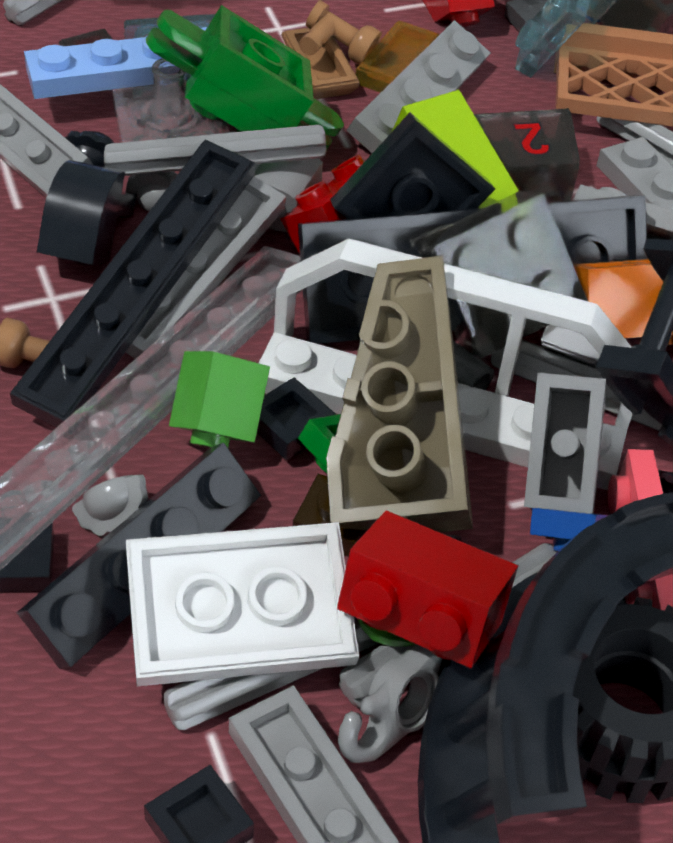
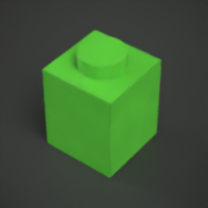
M184 351L169 426L192 431L190 444L207 448L224 443L228 448L230 440L255 443L270 366L218 352Z

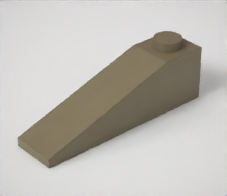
M443 256L379 263L376 268L359 333L361 340L351 378H347L342 397L344 405L336 435L331 438L326 457L331 523L339 522L340 528L367 531L387 510L437 532L473 529Z

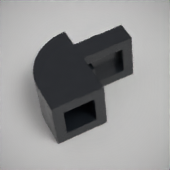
M68 160L63 163L51 183L46 198L37 253L91 265L110 262L117 217L133 216L137 197L135 193L122 191L125 171L74 160Z

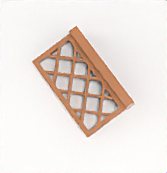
M563 20L554 61V73H556L555 111L673 127V34ZM607 80L615 86L607 88L600 81ZM655 86L665 93L658 95L649 88ZM581 89V90H583L584 92H586L587 94H589L590 96L570 94V93L575 92V91ZM632 96L641 103L629 102L624 98Z

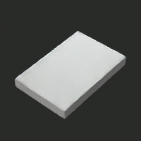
M339 522L126 540L137 687L357 664L359 651L354 618L336 609L346 570Z

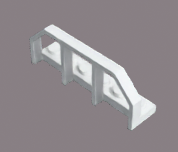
M346 239L287 268L276 288L274 333L259 361V364L270 366L265 393H269L295 377L332 411L341 414L344 405L342 397L347 378H351L356 355L292 337L294 333L296 292L343 270L374 277L379 263L419 259L421 257L353 239ZM444 264L449 298L512 314L495 393L458 383L465 450L528 467L534 404L508 397L526 319L582 333L599 355L604 345L631 348V345L598 304ZM622 402L615 425L603 423L597 487L608 490L611 476L617 474L627 429L633 414Z

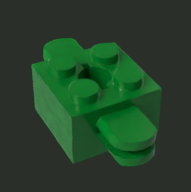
M223 5L220 6L205 31L174 11L164 10L156 21L159 28H152L145 39L146 44L153 53L187 73L185 98L190 100L191 106L208 119H222L234 126L237 132L321 125L325 131L326 149H328L332 143L331 136H337L344 126L342 119L334 110L314 99L310 60Z

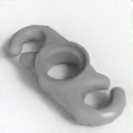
M415 644L401 656L393 657L385 662L373 678L369 696L365 697L361 702V712L370 716L366 731L359 741L358 733L362 726L361 715L350 711L343 719L338 736V744L343 756L353 763L375 761L409 732L417 731L423 727L431 698L440 677L439 670L442 658L435 656L428 649ZM410 682L407 695L402 704L399 706L402 693L407 684Z

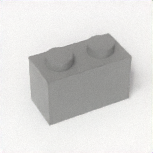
M547 373L537 374L524 507L587 514L594 513L607 389L606 379Z

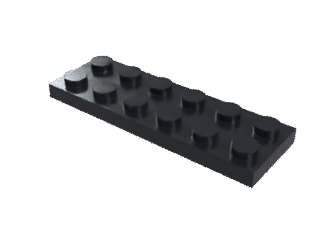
M643 195L298 223L300 262L346 239H353L421 258L443 256L444 264L568 296L567 265L647 259L643 250L647 239L645 196ZM343 270L304 288L303 302L306 341L323 344L361 340L359 333L374 277ZM448 297L452 331L510 325L512 314ZM526 319V323L538 322L535 320Z

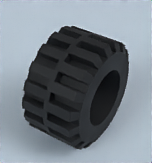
M636 597L634 604H625L622 599L616 605L617 608L602 628L590 656L581 661L574 685L573 697L579 699L577 745L582 783L586 779L598 785L595 795L610 800L614 791L625 793L627 803H643L648 792L651 791L657 800L660 801L673 796V607L667 605L665 611L652 607V599ZM621 683L633 686L650 696L657 703L662 713L643 714L629 710L610 698L601 687V684Z

